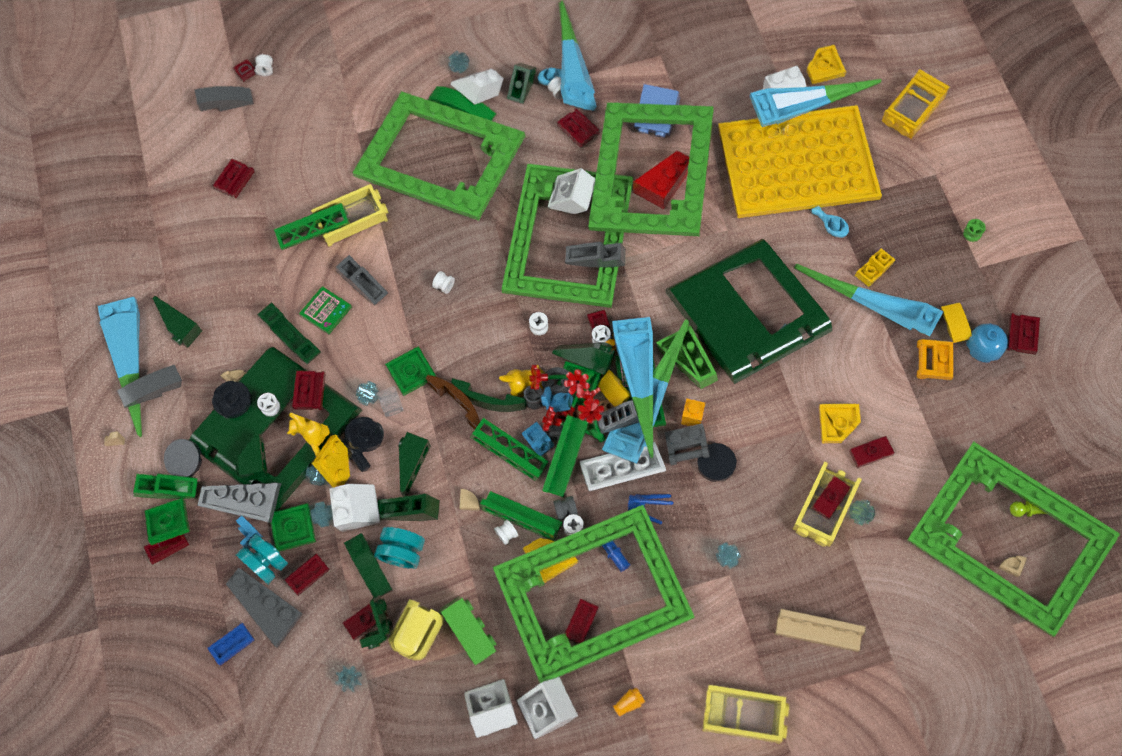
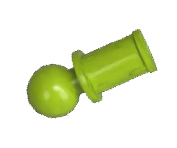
M1026 501L1025 505L1022 502H1013L1009 508L1010 513L1014 517H1022L1025 513L1028 517L1035 514H1047Z

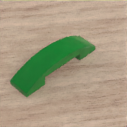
M436 86L428 98L429 101L490 121L496 116V113L482 102L474 104L458 90L448 87Z

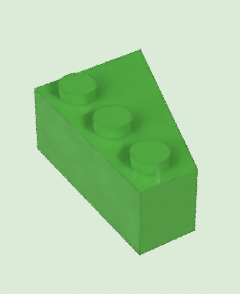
M691 325L688 326L675 366L702 389L718 381L717 373ZM678 332L656 342L658 350L663 355H665Z
M459 596L439 609L474 665H477L496 652L494 648L496 642L490 634L486 636L483 628L485 625L479 616L475 618L471 611L474 608L469 600H463Z

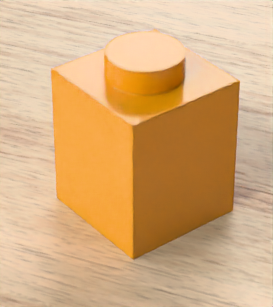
M686 398L681 425L694 426L701 424L705 402Z

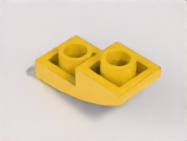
M881 248L856 272L855 276L870 287L896 259Z
M961 303L942 306V315L947 323V331L952 342L969 340L972 333Z
M608 370L599 382L598 387H600V390L612 405L616 407L627 402L631 394L622 385L623 382L613 372Z

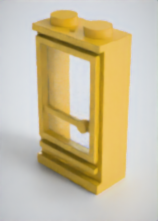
M919 69L898 97L885 110L881 121L888 127H892L900 132L903 136L912 139L946 97L950 86Z

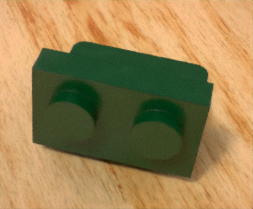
M380 595L370 600V606L378 630L366 633L359 640L361 648L368 647L369 650L377 648L392 633L393 624L390 618L387 619L385 613L387 605L385 599H381Z

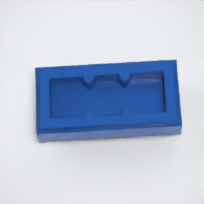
M241 623L208 647V650L218 665L221 666L255 641L245 624Z

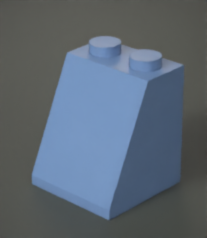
M644 84L639 104L679 105V91ZM635 123L634 125L639 133L648 134V132L655 133V136L665 138V135L670 136L673 124Z

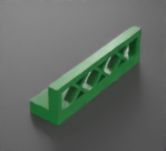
M339 203L276 228L274 231L281 250H285L350 223L346 207ZM340 217L344 219V221L338 223L333 222V220ZM321 222L322 225L326 223L325 227L321 230L315 228L318 227L317 223ZM309 230V232H308V234H307L306 236H300V235H298V234H300V233H303V232ZM292 237L290 242L283 243V240Z
M567 415L542 489L543 492L552 493L560 497L565 496L589 424L587 421Z
M485 418L481 420L470 436L472 440L534 481L539 478L542 470L548 463L546 459ZM483 424L491 429L492 436L480 430ZM504 437L507 439L508 447L496 441V438ZM512 449H522L525 458L514 453ZM536 459L542 464L538 469L530 464L529 460Z
M492 491L489 492L486 500L482 499L480 503L482 511L505 521L509 520L510 523L552 541H555L562 526L561 521Z

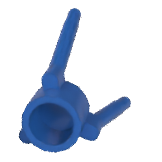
M670 494L630 495L628 511L641 505L645 507V504L673 505L674 502L650 500L671 498ZM649 516L652 522L660 525L663 523L661 520Z

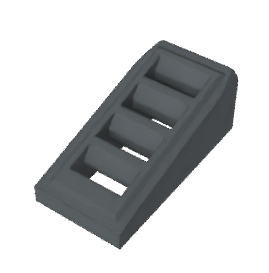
M633 400L600 413L602 419L598 421L601 434L639 423ZM619 414L623 415V419H619ZM612 416H615L616 419L614 423H612ZM605 418H607L609 425L605 426L603 420Z

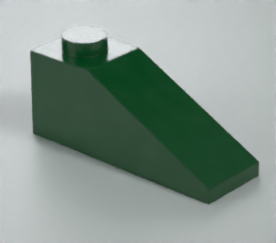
M154 296V303L168 332L172 335L171 340L179 346L183 344L188 348L201 334V328L196 322Z
M605 342L557 346L552 354L605 375L610 370L616 349Z
M409 432L400 439L398 444L400 492L403 497L408 496L431 447L429 440Z
M428 494L378 500L380 520L394 521L438 520L440 500Z
M360 533L344 542L373 598L377 595L382 597L391 592L393 589L363 534Z

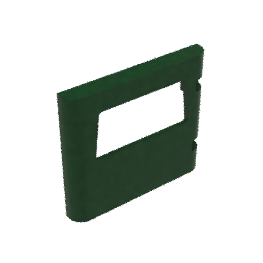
M760 239L666 288V294L684 318L689 321V325H691L692 329L733 384L766 368L833 330L828 315L764 239ZM757 260L761 261L803 315L776 333L770 334L726 279L725 273ZM807 333L810 337L803 340L802 335ZM757 360L759 365L752 368L751 362Z
M271 347L263 353L239 380L249 389L252 396L248 411L237 418H225L220 416L214 409L193 432L189 440L199 446L202 453L200 455L240 485L281 483L275 511H278L314 468L312 462L316 455L310 444L306 442L276 477L268 473L266 478L244 482L240 476H237L235 465L238 464L237 457L256 434L262 436L293 400L296 371H308L277 348ZM326 383L322 407L329 413V416L322 424L328 426L330 433L319 445L320 451L330 436L337 435L340 438L345 432L346 426L350 424V421L356 419L362 411L360 407ZM264 393L273 394L280 403V410L274 416L264 415L258 407V398ZM214 450L218 451L214 458L210 456Z

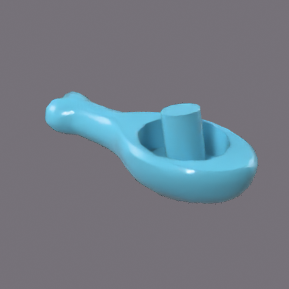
M557 68L544 69L538 74L539 83L548 86L554 78L561 77L562 70Z
M819 206L811 210L812 214L817 215L824 222L826 231L832 236L843 238L849 233V226L841 217L828 215Z

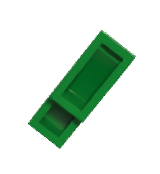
M136 474L133 497L155 499L195 498L198 478L157 474V476Z

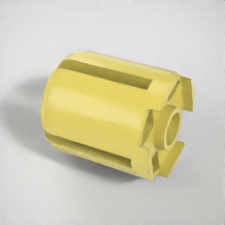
M414 600L408 601L389 636L388 642L391 648L402 656L411 660H422L426 657L445 619L433 609L429 610L423 606L418 607L420 603Z

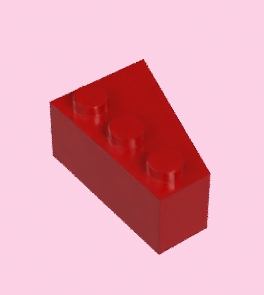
M677 150L633 181V193L664 209L687 177L689 156Z

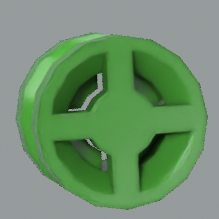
M979 219L970 220L963 231L964 238L970 242L980 240L986 229L984 222Z

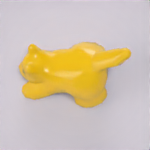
M537 365V368L540 369V372H541V373H545V372L539 367V365ZM520 369L510 370L507 375L499 376V380L508 382L511 395L522 398L525 389L532 383L529 380V376L532 375L531 369L523 371ZM541 381V382L539 383V385H540L541 389H543V387H542V381Z
M290 412L289 416L292 420L289 421V431L287 434L294 436L300 433L306 442L311 445L317 457L320 452L319 445L330 433L328 426Z

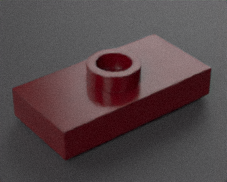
M887 436L849 450L857 469L895 454Z
M834 476L811 509L829 520L851 486Z
M185 534L154 545L148 544L144 546V550L153 565L189 546Z
M316 553L289 575L285 581L294 593L299 596L330 569Z
M580 598L565 631L568 640L577 644L585 641L599 609L598 606Z
M370 603L342 623L354 641L376 626Z

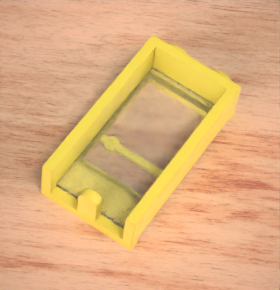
M371 184L311 210L314 214L339 203H342L347 209V217L350 224L323 234L328 247L380 222L388 221L386 216L388 213L387 207L384 203H380L381 196L377 189H373ZM343 217L333 220L335 223L344 221ZM321 222L317 223L320 230L326 225V223L323 225Z
M824 462L793 530L802 537L808 536L814 539L820 546L830 547L862 479L857 478L856 482L845 478L846 473L842 470H838L836 474L826 469L828 465L826 462ZM835 476L851 486V488L830 519L827 520L811 508Z
M709 685L707 688L703 731L780 744L782 738L786 739L787 725H784V717H788L789 704L786 703V697Z

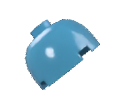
M987 323L975 327L971 332L972 336L966 342L972 357L978 361L988 363L1001 358L1006 351L1008 339L1002 328L995 324Z

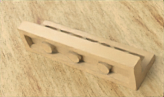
M781 609L777 618L775 635L859 652L861 636L865 633V626Z

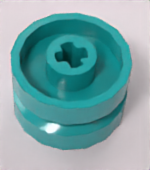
M394 527L382 528L380 540L384 544L377 546L375 558L401 568H418L420 556L417 552L423 550L425 539L408 530Z
M255 534L249 540V545L256 552L253 554L249 549L242 547L236 556L264 582L269 584L275 578V573L268 566L271 564L276 570L282 571L288 562L279 555L280 552L268 541L265 542L260 536Z

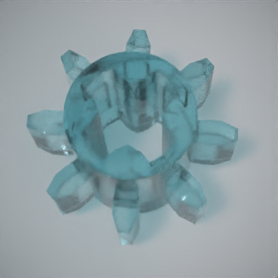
M455 51L448 57L450 60L448 65L453 72L459 71L461 74L469 67V58L464 52L459 53Z
M368 381L367 384L361 383L358 386L356 396L359 403L368 406L369 403L374 404L377 401L380 391L377 390L376 384Z
M314 465L307 467L306 477L310 479L309 483L323 486L326 479Z
M862 499L860 502L856 500L849 509L850 518L855 519L854 523L862 526L864 523L869 524L875 517L874 506L870 505V501Z
M325 502L315 503V509H311L313 524L318 523L320 528L330 526L329 522L333 520L332 506H327Z
M727 542L718 546L719 552L715 553L719 564L722 567L727 565L729 569L737 566L739 563L737 559L741 558L737 547L734 544L729 546Z
M343 666V671L336 673L339 680L335 684L337 686L343 684V692H346L347 688L355 692L354 687L361 685L358 678L362 674L360 672L355 673V666H352L350 670ZM348 675L352 676L350 678V683L346 682Z

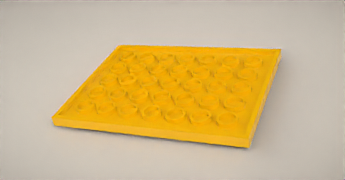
M858 105L810 111L780 124L776 123L761 127L758 118L718 123V131L737 218L813 209L817 206L828 207L880 200L882 197Z

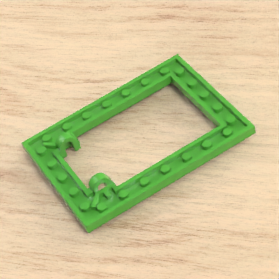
M401 91L354 169L353 175L356 178L479 221L523 142L525 132ZM410 114L484 138L481 149L486 155L492 157L475 187L470 185L467 190L465 184L460 182L455 192L380 166V163Z
M607 103L588 225L589 231L700 237L714 106ZM623 122L693 125L685 199L671 200L672 210H670V215L624 213V197H612Z
M527 163L501 289L502 293L612 308L619 266L599 267L596 286L524 276L539 199L550 200L557 176L575 170ZM586 171L596 179V172ZM615 175L612 197H624V213H628L633 177ZM606 231L603 245L623 244L624 232Z
M973 442L907 541L1051 637H1055L1120 533L976 442ZM972 482L976 485L981 483L986 486L984 490L988 493L992 491L998 482L1088 540L1046 606L955 547L963 534L958 528L951 524H946L945 521Z
M644 505L493 567L540 683L563 676L695 618ZM633 533L666 607L571 647L566 634H560L546 642L526 595L527 592L531 591V588L537 585L538 587L544 585L540 571Z

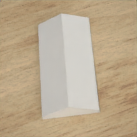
M653 442V457H650L648 448L644 446L637 464L612 454L580 461L584 480L589 491L666 471L655 442Z

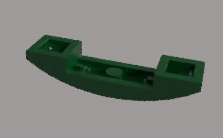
M272 302L257 314L269 329L306 365L321 353L309 339H306L285 318L284 314Z
M454 378L451 380V383L462 391L473 405L497 412H515L526 409V400L524 398L507 394L505 400L473 392L471 383Z

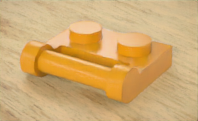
M918 340L919 370H917V378L952 380L953 342ZM927 348L932 349V370L926 369Z

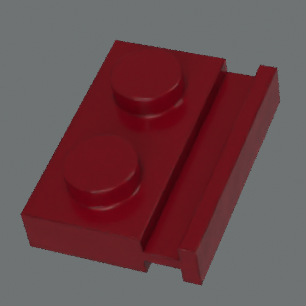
M577 108L557 122V126L580 148L592 140L595 135H599L600 130Z
M231 159L213 184L215 190L237 199L255 170L253 167L250 168L244 163Z
M1014 313L1010 315L1008 351L1016 350V352L1036 355L1038 352L1040 317L1018 316Z
M296 371L292 404L294 410H322L326 376L324 371Z

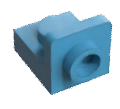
M545 387L544 393L541 395V402L547 410L549 406L554 408V412L570 410L573 401L571 394L558 393L553 395L550 387Z
M535 422L521 433L533 450L540 456L554 447L553 442L545 431L542 430L538 422Z
M242 515L236 520L240 525L238 530L245 536L240 544L247 549L252 548L249 545V540L255 534L261 538L263 536Z

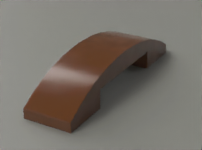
M428 375L426 377L427 384L440 397L447 392L467 412L465 415L466 422L475 430L480 420L467 396L453 384L441 378Z

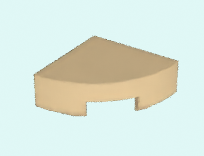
M242 370L226 371L220 376L226 382H239L246 372Z
M118 431L111 432L109 436L104 437L105 446L125 444V438Z
M461 489L460 510L480 511L478 499L472 492Z
M1022 556L1010 557L1001 563L999 569L1019 577L1027 558Z

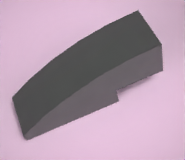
M215 86L195 89L197 105L201 112L219 108L221 112L254 104L250 88Z
M602 242L570 245L566 246L565 263L584 267L625 266L626 249L622 243L603 245Z
M350 255L336 266L335 271L374 306L388 294L377 280Z
M172 365L127 384L117 390V393L124 408L162 397V393L180 388L182 379L176 366Z

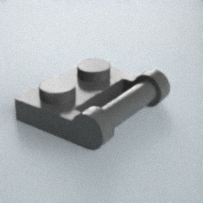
M703 424L665 432L671 466L685 460L710 457ZM701 446V449L675 454V451Z

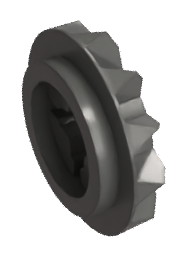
M555 367L549 369L546 373L548 375H566L568 371L564 368ZM548 379V381H542V387L544 390L545 387H550L553 395L568 393L570 387H565L564 381L569 379L561 380L562 387L559 385L553 386V379Z

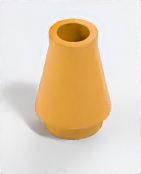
M637 687L634 689L630 688L613 705V708L621 717L623 714L642 707V704L646 701Z

